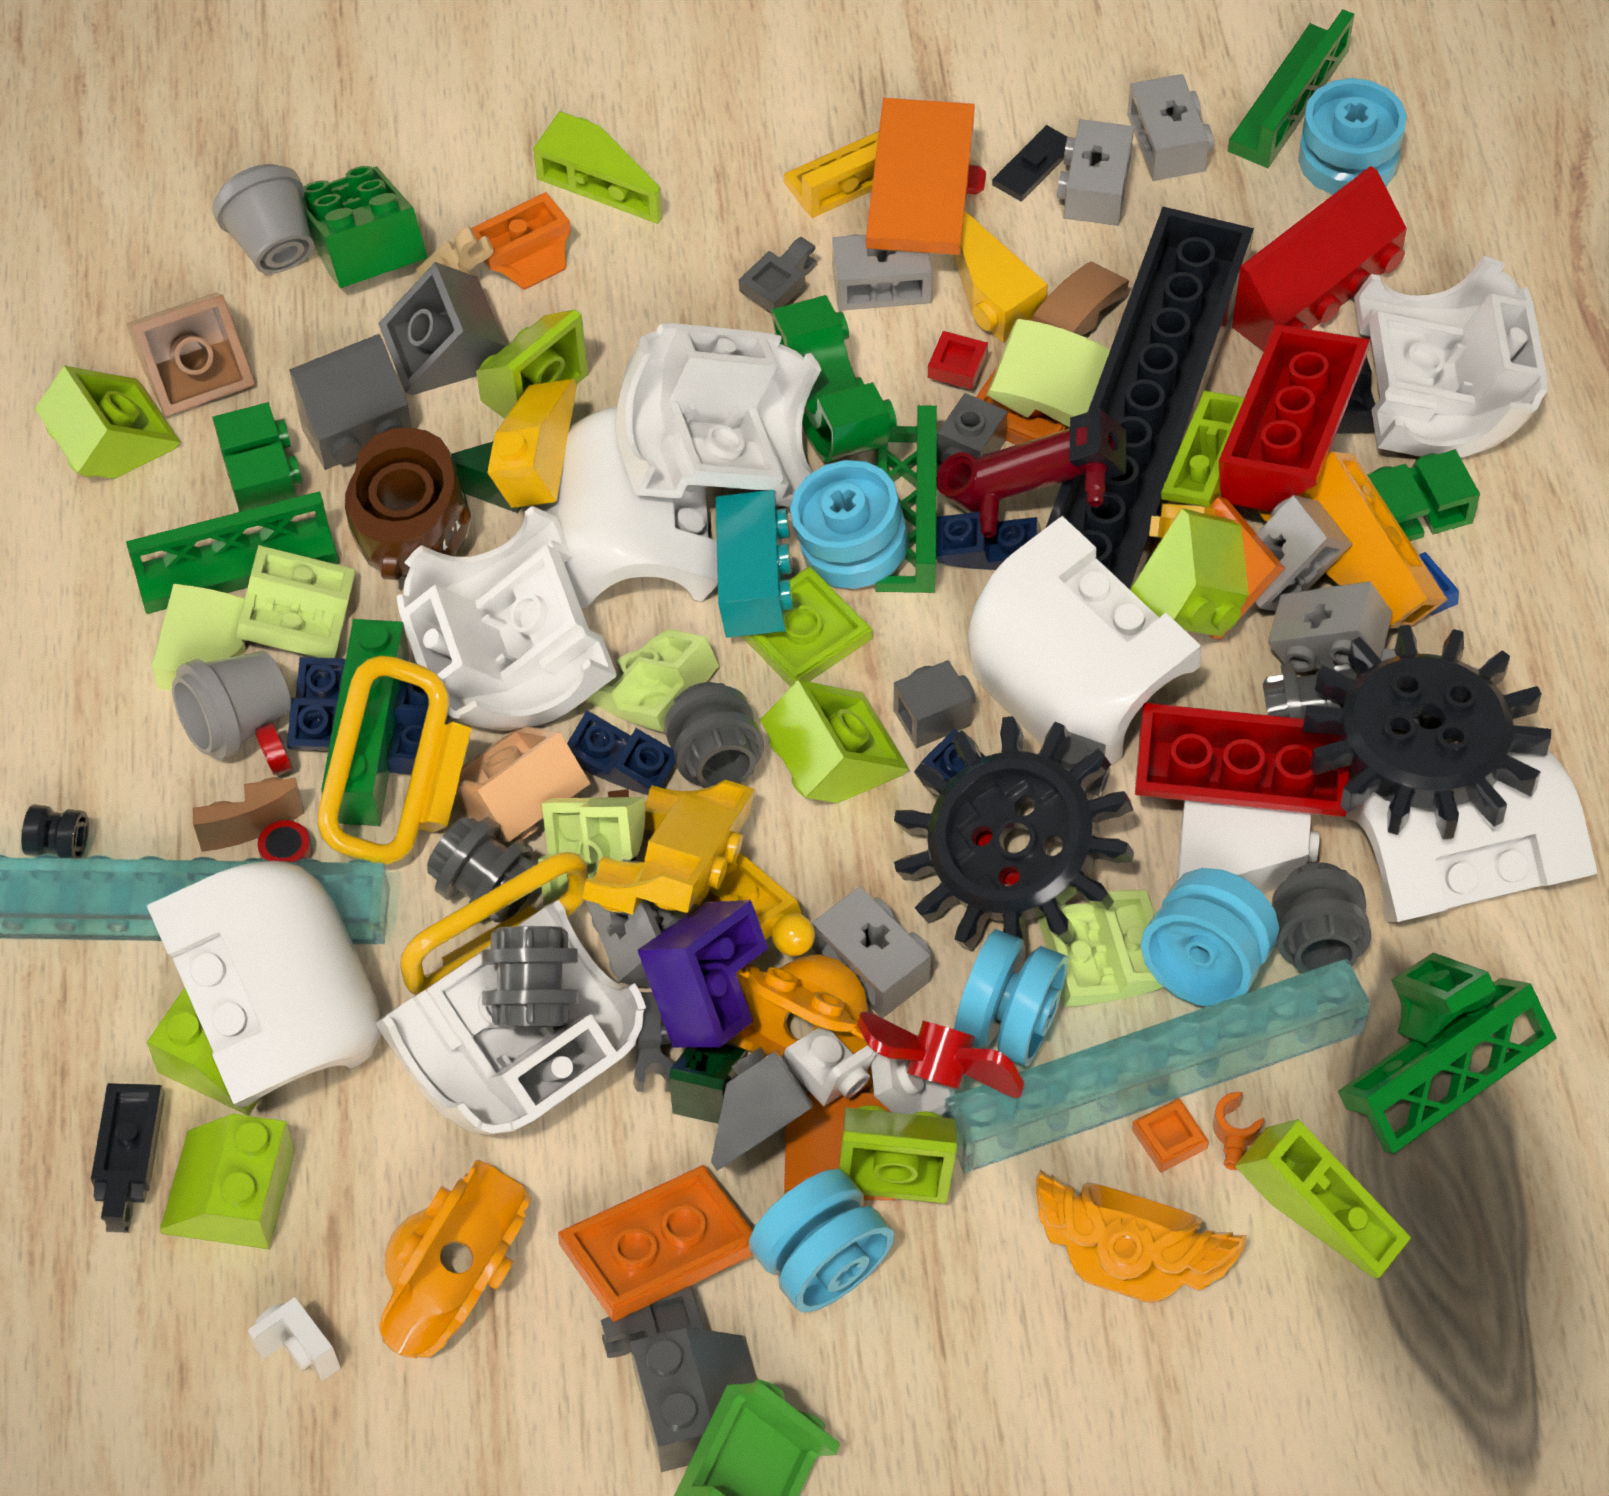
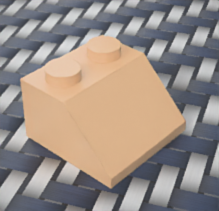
M526 726L513 730L462 766L454 801L471 818L478 822L486 817H490L499 823L501 828L498 840L515 842L519 839L527 838L537 830L538 825L536 822L543 818V802L551 798H579L577 793L591 783L560 732Z

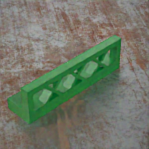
M1342 9L1328 30L1311 23L1308 25L1229 138L1227 152L1265 168L1271 166L1305 116L1307 101L1318 88L1327 84L1347 55L1354 13Z
M917 405V426H897L890 429L887 444L884 447L878 448V467L887 473V465H889L892 470L887 475L893 482L903 477L916 488L915 491L902 501L899 499L904 518L916 527L908 535L909 544L905 559L915 567V576H887L876 582L875 592L935 593L937 406ZM888 442L917 443V450L904 461H901L888 451ZM914 466H916V473L911 470ZM915 504H916V512H914V511L911 509V507H913ZM914 544H916V553L910 548Z
M320 491L126 541L146 614L167 609L173 584L200 587L224 593L248 588L258 545L336 565L339 564ZM315 512L314 518L299 522L290 521L294 516ZM263 527L259 532L249 535L243 534L247 528ZM209 538L215 540L210 545L202 547L194 546L198 541ZM159 551L167 552L163 557L142 562L141 556Z
M1499 978L1493 982L1497 991L1489 1005L1476 1011L1460 1014L1448 1023L1427 1045L1410 1040L1338 1090L1345 1108L1350 1111L1366 1114L1384 1151L1391 1154L1396 1153L1557 1039L1531 983ZM1526 1012L1535 1033L1520 1044L1509 1042L1514 1019ZM1483 1041L1492 1043L1493 1048L1488 1067L1479 1073L1468 1071L1473 1048ZM1456 1061L1455 1066H1450L1451 1063ZM1441 1070L1452 1072L1447 1096L1438 1102L1427 1100L1432 1077ZM1466 1076L1471 1077V1079L1465 1082ZM1414 1090L1413 1096L1408 1095L1410 1092ZM1400 1099L1411 1101L1406 1125L1394 1132L1384 1110ZM1425 1105L1430 1106V1108L1424 1111Z

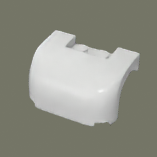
M1483 256L1475 268L1460 283L1446 291L1435 294L1414 296L1398 293L1390 289L1382 281L1380 275L1371 274L1357 292L1354 301L1359 333L1371 336L1380 399L1372 408L1377 448L1420 457L1430 453L1440 454L1456 449L1460 458L1496 447L1516 433L1538 409L1542 398L1548 392V381L1534 305L1528 287L1520 290L1515 281L1502 271L1505 266L1504 262Z
M678 323L659 324L657 331L641 336L625 370L616 413L617 442L635 495L681 499L688 484L747 490H774L777 506L790 507L795 490L809 474L814 472L806 461L802 444L804 409L812 387L821 372L820 365L812 353H808L803 357L795 350L779 344L782 337L780 335Z
M617 407L594 412L573 424L569 429L557 502L539 505L540 510L557 517L560 522L567 546L572 554V557L564 564L580 607L587 609L595 598L609 586L619 581L636 577H659L674 581L686 588L693 600L702 602L718 585L717 540L708 538L705 486L688 484L681 499L635 495L617 442Z
M534 506L525 511L524 522L519 531L509 541L496 549L475 556L456 557L436 552L421 545L404 562L410 569L405 579L404 594L397 595L396 597L399 613L404 623L416 663L435 672L445 683L449 695L448 715L469 725L504 731L516 730L526 726L542 725L567 714L617 676L602 635L589 630L565 567L564 563L572 557V554L567 546L560 522L557 517Z
M1063 516L1011 554L992 574L973 608L968 631V653L974 676L982 687L1041 745H1043L1045 736L1053 723L1058 722L1065 725L1069 732L1105 744V756L1111 765L1123 757L1125 733L1131 720L1143 704L1172 679L1186 673H1193L1200 667L1201 645L1167 613L1159 618L1096 559V547Z
M1454 741L1450 742L1449 744L1457 745L1460 744V742ZM1549 749L1546 756L1509 752V756L1541 771L1537 788L1532 797L1496 781L1493 788L1506 801L1507 808L1503 823L1495 827L1469 801L1457 806L1459 817L1453 839H1442L1436 826L1434 809L1410 807L1408 822L1399 835H1395L1387 831V813L1392 801L1380 796L1376 792L1370 794L1362 804L1346 813L1344 821L1353 820L1359 823L1365 830L1373 847L1382 880L1383 913L1386 922L1409 920L1446 911L1451 907L1598 874L1577 790L1568 772Z
M283 861L247 863L214 874L147 905L165 949L175 963L214 1052L212 1056L232 1102L240 1109L300 1077L340 1065L347 1066L351 1070L361 1065L373 1055L372 1052L381 1034L376 1026V1022L383 1017L378 998L335 902L322 883L302 867Z
M559 900L548 904L518 926L562 927V929L568 932V948L578 949V963L562 964L563 989L578 990V1004H569V1021L566 1024L553 1027H498L492 1023L491 1006L482 1005V991L497 990V965L482 964V951L376 1022L377 1028L426 1099L444 1117L464 1130L488 1135L514 1131L533 1122L621 1060L636 1045L635 1041L642 1029L643 1012L646 1009L640 990L635 983L627 986L614 982L597 966L577 938L565 909Z

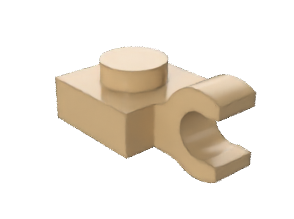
M468 226L458 232L454 243L448 240L418 266L416 271L419 278H421L433 263L437 262L471 274L470 270L488 259L494 250L487 236L484 235L477 241L473 229Z

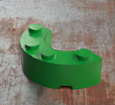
M827 295L772 309L775 335L782 336L779 344L795 350L803 357L808 353H812L821 368V372L806 402L802 419L804 431L818 457L824 462H830L884 447L888 442L890 429L897 427L896 414L889 399L882 400L873 382L864 384L861 377L855 378L844 340L849 339V329L843 312H835Z

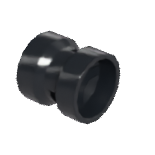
M32 804L26 812L22 826L21 844L23 853L35 857H43L47 853L56 854L63 861H80L88 840L89 821L87 813L74 809H67L63 813L54 812L49 806Z

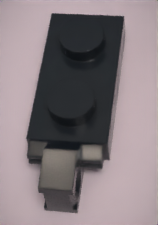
M107 1084L91 1174V1182L94 1187L93 1197L95 1201H103L101 1219L105 1221L106 1232L129 1233L133 1214V1202L145 1203L147 1191L150 1190L165 1097L162 1085Z

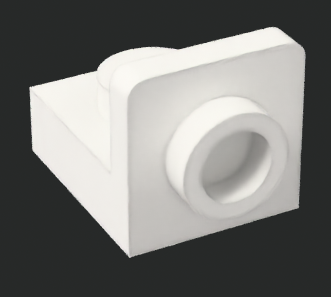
M819 1027L788 1046L782 1057L797 1079L825 1106L841 1095L846 1099L851 1098L867 1084L870 1079L867 1071L876 1053L867 1045L855 1054H852L831 1030Z
M876 1053L871 1063L874 1097L891 1112L914 1114L916 1112L928 1111L941 1115L956 1106L954 1088L907 1074L910 1060L886 1058Z
M295 1297L284 1305L277 1304L265 1310L257 1318L255 1325L248 1330L254 1347L262 1358H266L284 1345L293 1361L302 1371L311 1366L322 1382L341 1369L332 1345Z

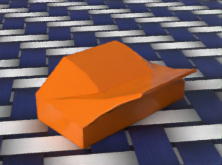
M547 192L472 227L477 241L484 235L487 236L494 250L492 255L483 262L490 270L504 274L523 290L566 269L565 244L571 231L570 220Z

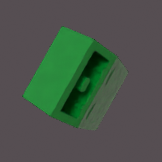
M370 166L356 167L349 170L345 174L346 177L332 182L325 180L315 181L304 186L302 201L314 245L328 274L340 289L428 258L413 206L377 166L373 168Z

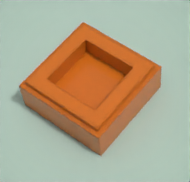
M1180 1098L1134 1120L1132 1123L1133 1133L1160 1173L1206 1150L1209 1140Z

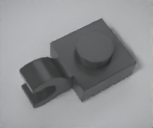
M799 237L781 257L768 251L738 280L740 292L771 313L772 309L785 306L806 286L805 276L817 265V261L809 256L816 249L815 245L803 237Z
M641 992L646 1009L643 1012L642 1029L636 1039L634 1087L637 1092H643L645 1076L649 1073H658L665 1080V1092H670L669 1075L674 1063L662 1054L660 1047L661 1045L670 1046L671 1041L653 992Z
M691 1286L618 1321L612 1322L610 1317L601 1320L604 1332L602 1341L607 1358L620 1357L630 1353V1341L684 1327L704 1330Z

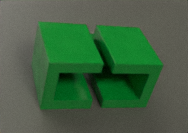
M269 402L212 416L219 447L239 512L296 497L294 485L302 484L300 470L295 455L285 456L284 448L291 447L284 419L274 420Z
M1456 449L1440 454H1426L1417 459L1411 468H1408L1405 463L1395 467L1384 466L1367 474L1409 541L1424 537L1425 531L1417 517L1423 516L1432 535L1469 525L1474 521L1480 492Z

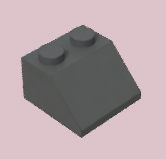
M437 262L433 263L378 323L404 391L411 395L476 377V370L480 368L485 359L491 355H496L506 346L478 277Z
M380 334L289 369L302 430L324 470L355 460L358 457V452L379 433L395 428H412L408 403Z
M760 1047L731 1066L737 1076L726 1084L711 1163L717 1171L801 1116L814 1105L778 1049L767 1056L763 1048Z
M684 1327L630 1341L634 1372L661 1473L689 1465L727 1385L747 1384L755 1381L743 1335Z

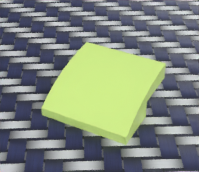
M1017 319L1012 327L986 395L1027 418L1037 409L1070 427V417L1088 412L1110 349L1062 328L1035 321Z
M258 545L235 638L317 658H335L356 569Z
M1147 889L1107 891L1114 900L1109 910L1094 906L1091 903L1063 904L1061 906L1062 911L1072 923L1075 940L1064 944L1050 931L1045 915L1037 918L1046 948L1069 957L1065 983L1061 992L1064 1007L1104 1003L1164 988V986L1157 982L1145 965L1140 947L1143 932L1154 915Z

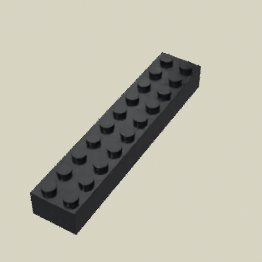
M1162 206L1088 410L1090 412L1102 409L1126 429V474L1105 480L1103 503L1097 507L1090 506L1087 503L1085 475L1062 482L1046 525L1047 528L1063 516L1096 547V559L1129 590L1147 564L1155 537L1149 536L1151 516L1161 517L1162 503L1167 504L1168 500H1162L1161 491L1201 396L1207 389L1235 307L1240 266L1250 259L1254 228Z

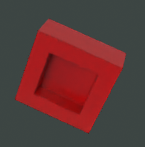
M942 331L928 364L927 378L973 390L988 355V342Z

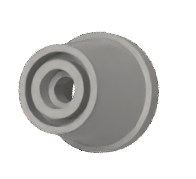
M274 164L258 165L236 174L222 186L212 205L213 215L219 227L234 237L259 272L274 274L286 271L303 262L313 251L314 241L302 201L304 187L298 174L293 169Z
M262 650L204 662L201 659L191 660L178 667L176 678L172 683L175 709L187 736L199 751L209 754L218 760L237 753L240 744L255 735L256 729L274 722L290 711V695L283 674L274 659Z

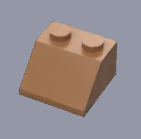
M215 292L126 323L142 368L165 417L255 386L223 294Z

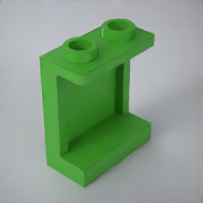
M755 1380L753 1383L730 1384L727 1385L674 1496H799L815 1459L818 1456L836 1455L840 1443L824 1431L826 1426L820 1419L809 1413L798 1411L784 1400L785 1393L777 1386L763 1380Z

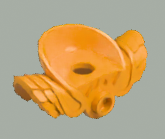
M823 955L800 956L780 968L770 967L767 969V972H761L758 967L750 966L749 964L736 972L753 1022L729 1040L734 1045L751 1051V1053L762 1047L767 1056L778 1049L783 1056L788 1046L800 1040L794 1037L787 1027V1017L791 1012L814 1024L813 1031L819 1027L831 1030L852 1054L867 1046L857 1027L860 1013L863 1011L868 1012L865 990L855 973L840 960ZM871 1065L867 1071L870 1079L858 1093L874 1091Z
M476 1160L469 1173L465 1174L463 1179L460 1178L456 1182L452 1191L441 1185L428 1208L407 1217L391 1234L385 1251V1274L393 1292L382 1313L379 1328L383 1338L382 1341L393 1352L403 1357L415 1359L417 1357L426 1358L433 1356L445 1346L449 1337L462 1326L485 1287L488 1285L495 1290L499 1288L514 1263L505 1254L522 1227L527 1215L525 1210L532 1201V1196L526 1191L523 1184L517 1183L516 1180L500 1172L494 1166L481 1160ZM459 1243L468 1248L472 1255V1264L467 1271L452 1273L445 1269L441 1263L440 1254L446 1245Z
M1040 1169L1036 1176L1038 1216L1040 1222L1044 1225L1045 1234L1050 1243L1066 1246L1075 1274L1090 1285L1143 1302H1159L1173 1295L1184 1284L1200 1291L1208 1287L1214 1280H1219L1226 1274L1228 1268L1237 1261L1246 1245L1247 1235H1233V1232L1210 1230L1198 1233L1202 1225V1218L1168 1205L1090 1182L1083 1184L1081 1194L1078 1195L1074 1192L1073 1187L1068 1184L1065 1185L1053 1174L1049 1176Z

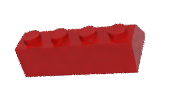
M1372 166L1368 167L1240 266L1232 328L1263 352L1275 324L1312 330L1321 322L1325 324L1337 314L1343 304L1352 297H1355L1371 274L1382 275L1384 272L1391 273L1403 260L1405 255L1403 246L1407 227L1379 172Z
M1274 325L1218 461L1221 498L1227 499L1233 505L1270 511L1282 501L1291 498L1293 495L1298 496L1317 485L1369 351L1370 339L1285 325Z
M1144 703L1138 744L1135 795L1346 817L1347 811L1340 804L1343 788L1349 781V766L1318 775L1313 774L1310 768L1313 749L1340 741V736L1302 732L1304 719Z

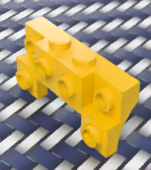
M726 779L714 786L695 791H676L652 785L649 789L648 799L645 802L644 829L649 830L653 835L648 841L645 861L630 863L602 857L598 871L593 879L587 878L585 881L582 899L597 903L608 911L625 912L631 915L634 914L643 899L653 902L662 909L678 910L685 913L689 912L693 904L700 906L711 887L715 889L720 888L728 863L734 865L738 858L743 842V834H740L739 831L750 815L755 789Z

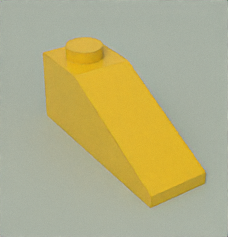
M965 211L960 255H953L975 321L983 330H990L1004 343L1008 340L1017 319L1032 321L1033 314L1047 298L1048 284Z
M574 379L529 385L495 432L487 473L511 508L557 502L566 442L577 390V383Z

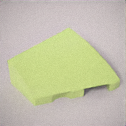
M173 584L151 666L158 689L172 690L173 680L176 678L177 669L181 664L194 659L209 662L244 654L246 651L245 642L247 640L235 638L245 598L211 589Z
M645 797L551 798L542 803L548 854L539 858L538 863L558 853L572 852L579 854L587 865L588 877L593 879L598 871L602 857L621 861L623 859L631 860L638 856L645 828ZM563 874L541 886L544 906L558 899L568 888L567 874Z

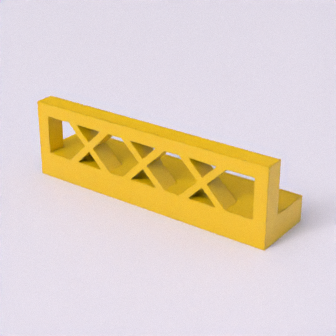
M879 131L784 173V184L811 219L872 192Z

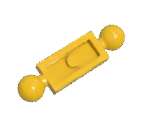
M741 852L734 865L728 863L720 888L715 889L711 887L706 895V898L711 902L751 900L765 940L772 936L776 948L785 955L800 956L806 953L814 943V927L809 919L802 915L797 899Z

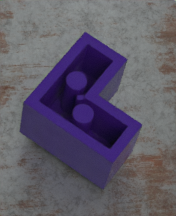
M751 900L703 902L637 950L673 1048L721 1047L753 1022L736 972L766 951L768 946Z

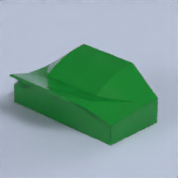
M1433 952L1392 978L1391 981L1401 1002V1020L1397 1032L1402 1036L1427 1045L1448 1023L1460 1014L1476 1011L1489 1005L1497 991L1489 972Z

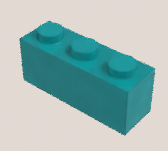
M774 490L716 496L718 605L725 637L786 631L785 610L793 609L790 579L783 580V574L792 573L789 545L782 544V539L790 538L787 508L778 509Z

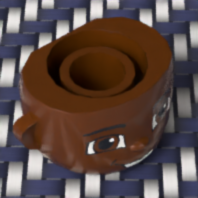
M409 427L395 428L375 435L358 452L356 469L345 493V511L352 537L367 563L381 571L383 579L399 580L400 577H407L410 569L404 562L421 545L442 554L455 556L466 540L470 528L471 512L453 456L443 440L426 430Z

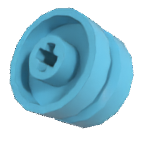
M1348 78L1335 80L1318 88L1307 101L1298 156V162L1303 175L1315 187L1333 195L1368 167L1372 166L1379 172L1387 187L1397 172L1407 115L1401 100L1390 89L1370 80Z
M843 460L824 465L809 474L795 490L790 512L806 566H810L828 585L837 588L857 589L876 584V582L892 574L905 558L909 544L908 531L895 483L883 469L866 461Z
M1199 868L1184 873L1173 884L1162 902V907L1153 915L1146 926L1140 947L1147 968L1157 982L1172 994L1195 1005L1218 1008L1236 1003L1248 992L1258 975L1259 967L1267 960L1276 945L1280 928L1276 912L1268 899L1245 878L1222 869Z
M994 929L981 948L971 970L957 1011L954 1030L975 1036L973 1046L979 1049L987 1047L998 1034V1051L1006 1055L1011 1061L1028 1067L1041 1047L1056 1013L1065 983L1069 957L1040 946L1028 956L1024 963V941L1021 938Z
M840 1169L823 1171L788 1191L768 1209L756 1224L749 1238V1251L765 1271L773 1275L780 1274L779 1288L792 1305L803 1313L824 1308L855 1289L883 1261L894 1242V1230L876 1209L871 1206L863 1207L864 1194L848 1174Z

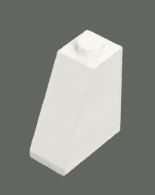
M1185 800L1180 831L1177 880L1184 873L1199 868L1222 869L1245 878L1262 893L1276 890L1295 868L1306 865L1307 862H1317L1320 833L1318 831H1310L1311 813Z

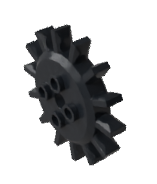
M1400 625L1394 650L1396 657L1384 661L1376 655L1361 637L1351 641L1348 660L1361 675L1356 681L1322 665L1317 674L1315 691L1343 704L1344 707L1333 708L1306 705L1302 732L1340 736V741L1313 749L1310 768L1314 775H1318L1346 766L1350 767L1356 776L1350 779L1344 786L1340 804L1347 812L1362 804L1370 794L1376 792L1380 796L1392 801L1387 813V831L1389 833L1399 835L1408 822L1410 807L1434 809L1436 826L1442 839L1446 840L1454 838L1459 817L1457 806L1469 801L1476 806L1480 813L1494 827L1503 823L1507 803L1493 788L1496 781L1532 797L1537 788L1541 771L1509 756V752L1546 756L1551 740V729L1513 725V719L1537 713L1542 693L1538 686L1506 695L1502 694L1496 685L1502 682L1506 676L1510 655L1503 650L1491 657L1477 670L1460 661L1464 651L1463 631L1456 629L1451 631L1444 641L1442 656L1419 654L1417 639L1411 626ZM1419 715H1432L1442 723V726L1436 729H1425L1419 726L1414 718ZM1399 728L1407 733L1403 735L1396 734L1392 729ZM1452 738L1459 741L1460 744L1452 745L1447 743L1445 739Z
M1013 716L1003 717L1000 730L1001 753H995L982 758L979 747L972 738L963 730L955 733L953 738L956 752L964 760L966 767L951 780H947L935 768L919 764L914 773L928 791L939 795L932 813H922L915 810H896L894 821L902 830L911 834L928 835V850L907 855L894 861L896 872L903 880L917 879L936 872L941 881L933 891L923 897L915 909L928 923H931L939 918L951 905L959 901L967 910L957 927L954 940L962 948L972 951L979 941L988 919L1004 921L1003 932L1021 938L1024 941L1025 947L1027 942L1025 921L1044 915L1050 931L1064 944L1075 940L1072 923L1062 911L1061 906L1076 893L1086 897L1092 905L1109 910L1114 903V900L1102 883L1088 877L1095 860L1102 859L1114 863L1133 862L1134 851L1127 842L1118 838L1099 837V822L1120 817L1133 811L1131 800L1125 791L1109 793L1090 800L1085 792V789L1107 771L1111 763L1103 752L1097 748L1086 755L1070 771L1060 765L1061 758L1069 746L1071 734L1065 725L1054 722L1047 732L1038 754L1022 751L1024 735L1021 726ZM1032 801L1035 803L1034 810L1030 814L1025 816L1019 815V808L1024 802ZM1016 828L1028 830L1030 840L1022 851L1010 853L1004 850V838L1011 830ZM990 831L992 833L989 843L983 846L976 845V838L981 832ZM1054 841L1062 842L1063 847L1058 854L1054 856L1046 854L1050 843ZM1012 871L1019 872V880L1012 886H1005L1003 884L1006 874Z

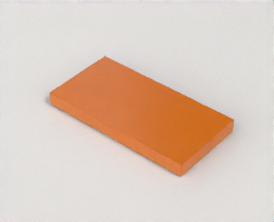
M883 98L866 232V249L960 255L975 104Z

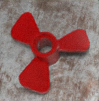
M866 1011L860 1013L857 1027L867 1045L873 1051L886 1058L910 1060L907 1074L958 1090L965 1074L1013 1098L1021 1097L1025 1084L1014 1063L999 1051L973 1047L975 1036L924 1020L917 1036L873 1013Z

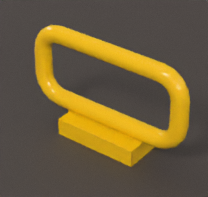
M377 656L367 659L357 668L350 683L318 809L317 825L321 837L331 849L369 863L389 865L401 861L411 852L419 830L433 833L448 827L472 728L455 722L445 724L449 710V695L445 683L430 669L389 656ZM382 676L416 685L427 693L429 699L397 834L387 844H378L351 836L340 828L338 822L339 811L370 688L373 681Z
M572 852L553 855L417 934L405 947L400 962L403 981L409 992L414 995L422 992L490 946L491 933L497 928L516 927L538 911H535L532 905L445 955L441 958L442 967L424 975L422 961L432 950L563 874H567L568 888L555 901H560L567 917L573 914L584 901L582 899L584 885L587 878H589L587 865L582 856Z

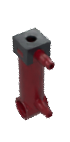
M1096 409L1070 417V429L978 457H974L966 452H957L949 456L941 464L936 476V486L943 496L966 513L980 512L979 522L981 524V534L984 537H993L997 534L1000 500L1084 475L1087 503L1090 506L1097 507L1103 503L1105 480L1126 474V429L1102 409Z

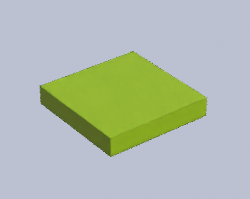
M810 566L790 579L793 609L785 610L786 631L741 636L790 687L797 680L810 682L873 639V629Z

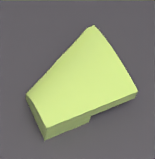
M667 629L650 639L643 648L629 652L615 660L619 671L616 672L617 676L586 700L633 724L663 732L664 720L669 709L674 704V698L690 686L707 682L719 668L707 636Z

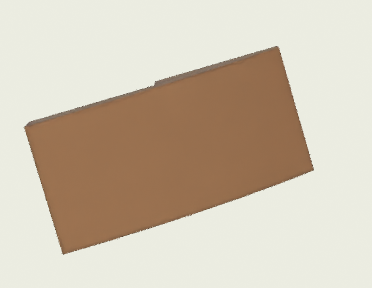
M1090 261L1065 279L1046 298L1033 314L1032 321L1052 325L1082 336L1096 328L1099 312L1126 296L1129 280Z
M272 777L260 782L244 784V802L218 801L209 806L193 807V826L201 852L223 849L257 839L268 825L281 820L293 821L304 814L296 778L282 779Z

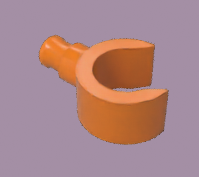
M1232 1092L1222 1097L1216 1106L1213 1120L1214 1133L1224 1143L1223 1151L1226 1155L1223 1165L1230 1170H1238L1235 1165L1246 1153V1147L1251 1146L1260 1136L1265 1119L1261 1118L1251 1126L1243 1129L1232 1127L1226 1122L1224 1116L1235 1111L1241 1105L1243 1092Z

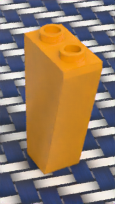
M1329 451L1317 485L1298 495L1319 501L1352 542V545L1325 573L1340 586L1371 581L1392 610L1389 628H1399L1400 625H1410L1412 627L1447 601V598L1355 455ZM1273 509L1270 511L1258 510L1266 522L1271 519Z

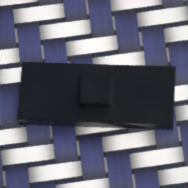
M1046 125L992 179V186L1022 202L1064 160L1067 136Z

